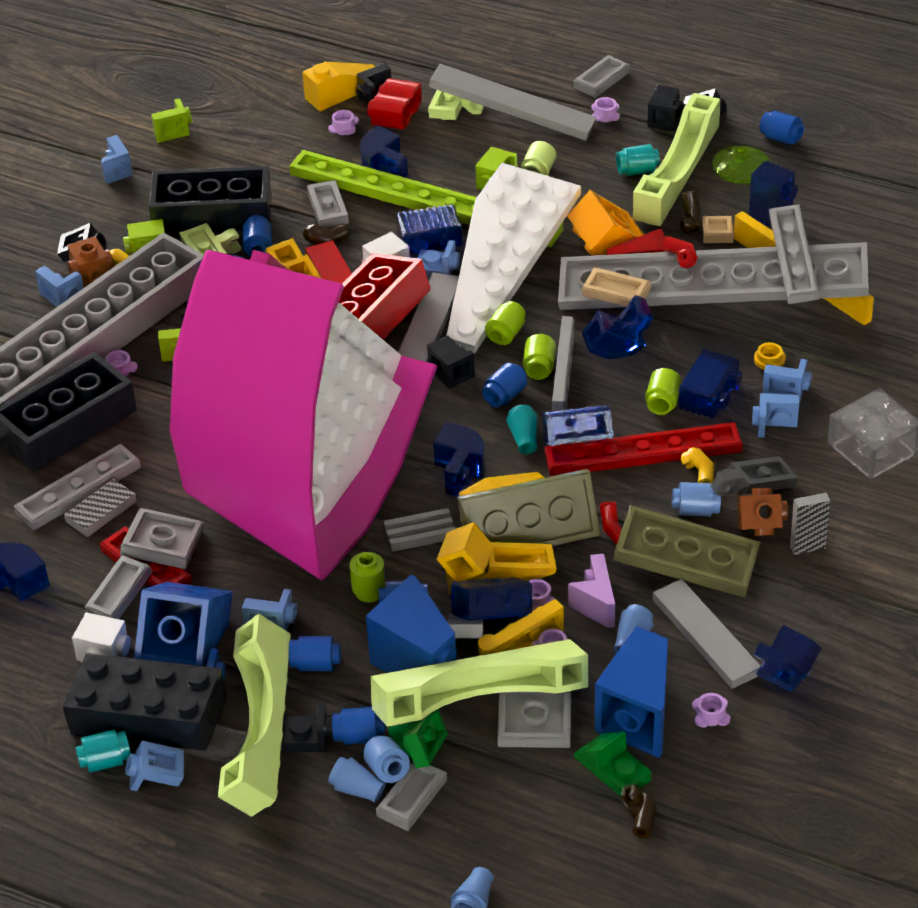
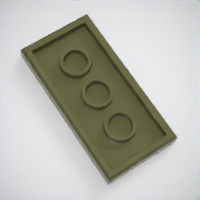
M588 469L457 497L462 526L475 522L490 542L552 544V546L601 536L591 475Z
M630 505L613 560L745 598L761 542Z

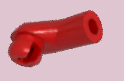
M670 236L665 237L662 249L676 254L677 261L682 268H692L698 259L694 245Z
M616 502L601 503L600 512L603 530L617 546L622 527L619 524Z

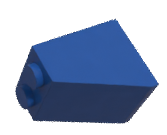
M412 574L366 615L370 664L385 673L456 660L457 652L454 631L417 577Z
M165 582L142 589L134 659L206 666L210 649L217 647L229 626L233 591Z
M635 626L595 683V731L600 734L624 731L626 732L627 745L658 758L663 753L668 655L667 638Z

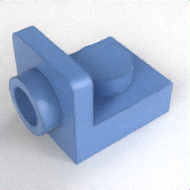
M114 135L106 138L108 150L105 151L106 157L101 159L103 176L106 183L109 184L133 176L129 152L119 137Z
M449 240L445 252L421 249L417 259H422L427 278L430 279L433 272L452 275L453 270H458L460 253L456 252L455 241Z
M46 266L35 271L39 294L56 307L84 289L82 276L78 272H74L63 279L59 273H54Z
M801 359L798 369L766 364L762 393L799 395L800 402L803 390L809 391L812 372L807 371L808 359Z
M760 393L759 406H753L752 425L758 426V438H765V426L797 427L799 395Z
M284 589L279 602L245 598L242 606L244 624L260 614L287 631L289 624H294L297 617V603L292 601L291 590Z
M142 741L136 753L130 754L126 762L125 774L130 776L129 789L138 791L143 780L179 787L184 778V750Z

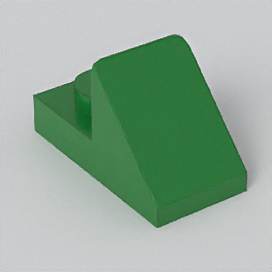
M438 709L422 720L388 727L390 737L404 750L408 757H412L416 769L430 766L448 735Z
M624 731L600 734L574 753L575 759L620 797L621 791L625 786L634 784L641 789L651 781V771L626 751V732Z

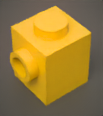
M475 522L446 533L437 561L455 583H459L484 573L493 545Z

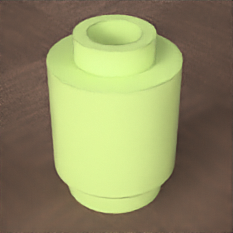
M544 141L532 143L521 164V168L548 176L556 159L554 147Z

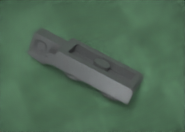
M777 456L731 462L728 468L716 473L717 476L710 487L716 495L729 496L734 491L739 495L751 494L752 488H772V491L794 488L798 477L783 459Z

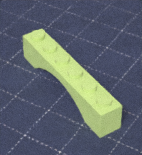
M696 93L692 94L683 109L675 137L664 160L652 174L643 175L633 191V220L650 225H662L719 127V98Z
M260 614L238 628L235 634L233 658L240 670L247 692L249 727L241 751L232 761L221 768L218 798L251 817L264 808L270 807L276 801L278 795L277 785L281 764L280 750L283 738L282 728L286 707L285 694L288 682L287 671L291 637L289 632Z
M571 639L374 675L371 676L372 710L386 726H393L422 720L431 712L445 705L479 695L502 692L557 694L588 688V654Z

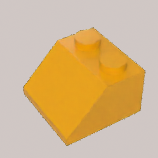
M591 190L567 215L574 226L572 231L585 241L584 248L592 256L606 255L608 248L644 235L627 211Z

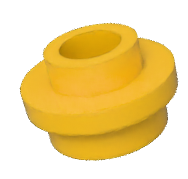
M763 343L754 353V363L763 370H765L766 364L781 367L785 364V353L782 347L776 343Z

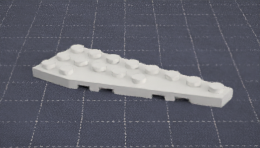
M501 163L476 198L447 335L457 345L460 344L466 352L471 350L474 354L487 336L485 332L486 323L501 304L512 299L580 197V185Z

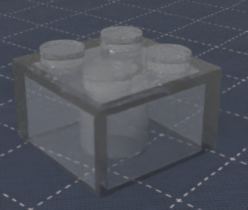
M878 388L830 414L827 443L867 477L872 479L918 453V418L882 389Z

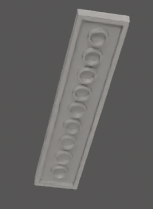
M867 242L808 245L819 298L869 296ZM776 247L696 251L697 262L689 269L682 268L677 261V255L670 252L561 257L558 294L559 310L625 307L583 296L582 287L594 267L649 280L651 289L641 306L787 300Z

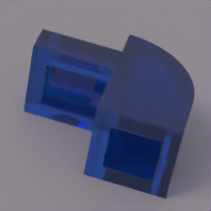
M377 125L363 136L360 141L361 166L408 178L407 157L400 152V136Z
M635 295L619 317L598 310L582 331V336L589 353L606 359H617L632 356L639 352L646 345L642 333L653 320L646 299Z
M446 421L433 442L435 466L445 468L446 494L458 497L464 485L468 486L473 476L482 479L484 477V442L475 430Z
M0 543V590L8 587L22 602L50 586L46 564L33 549L20 543Z
M783 625L771 647L761 642L757 646L753 655L761 660L762 664L756 675L786 691H792L809 673L822 647L814 640Z

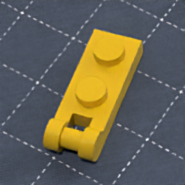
M553 599L547 604L537 607L532 613L517 622L510 623L497 634L483 635L478 639L479 656L530 647L535 640H539L540 634L548 629L563 631L564 606L556 599Z

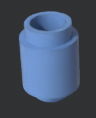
M680 482L678 489L673 488L672 508L678 510V515L711 517V514H719L721 495H716L710 487L712 483Z
M375 736L366 743L364 761L381 781L394 783L401 780L407 774L410 767L409 757L394 739L388 736Z

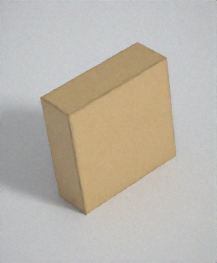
M702 216L703 243H733L732 216Z

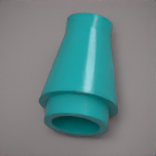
M529 405L513 407L508 413L507 425L518 446V451L521 454H531L537 450L538 414Z

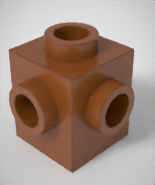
M96 236L67 245L70 258L67 265L70 275L74 272L81 274L84 288L110 270L109 267L113 266L109 250H103Z
M752 488V495L737 496L738 529L740 530L754 529V536L774 535V528H783L782 521L788 520L787 501H781V494H772V488ZM761 506H765L767 509V514L763 518L759 514Z

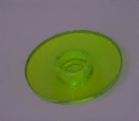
M731 146L720 150L714 156L712 167L714 172L726 181L751 183L762 179L768 174L770 160L764 152L757 148Z

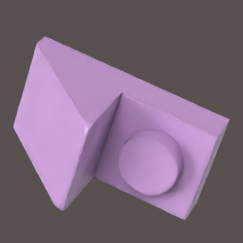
M604 554L590 555V569L584 571L585 581L573 582L568 585V605L571 609L599 624L612 628L615 627V601Z

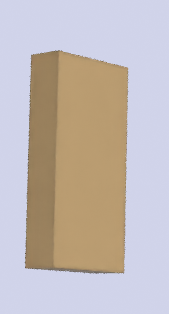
M594 267L582 287V294L586 297L639 310L651 289V284L649 280Z

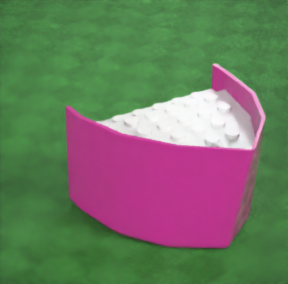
M206 250L193 282L173 356L169 431L183 489L186 494L319 580H324L369 530L402 467L437 366L400 355L341 305L339 300L344 289L343 284L290 271L271 254L253 250L250 260Z

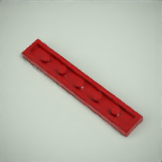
M732 422L545 446L544 456L549 476L552 477L584 469L594 472L681 460L682 453L692 447L701 449L707 457L742 452V441L736 423Z

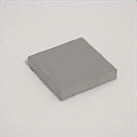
M139 508L121 544L120 555L186 569L203 533L204 522Z
M571 691L557 694L543 692L499 693L498 747L570 748Z

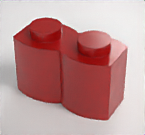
M388 78L384 84L380 85L378 94L374 99L369 101L367 113L368 116H371V125L404 130L410 123L412 115L418 111L421 105V83Z

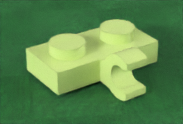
M437 90L429 105L428 112L429 118L456 120L462 107L466 108L468 112L477 115L482 113L484 106Z
M205 223L180 232L181 242L203 255L206 250L224 254H234L241 250L240 244L235 240L239 238V235L234 228L215 236L208 224Z

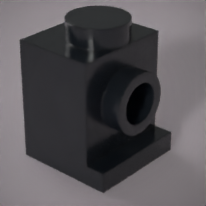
M657 85L648 103L647 127L675 132L676 117H680V111L683 106V101L680 100L679 88Z
M448 335L427 345L428 363L437 366L434 375L448 389L475 377L474 353L471 350L466 352L460 344L457 345Z

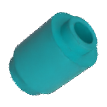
M651 144L626 147L622 151L616 152V166L619 175L626 174L628 177L653 173L656 166L660 165L658 150L653 149Z
M115 729L82 737V745L75 747L80 768L87 767L89 773L123 765V761L127 760L131 754L125 731L116 733Z

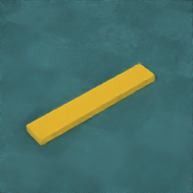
M743 211L735 215L733 239L747 248L776 247L771 229ZM870 294L869 296L823 298L862 325L872 321L874 297Z

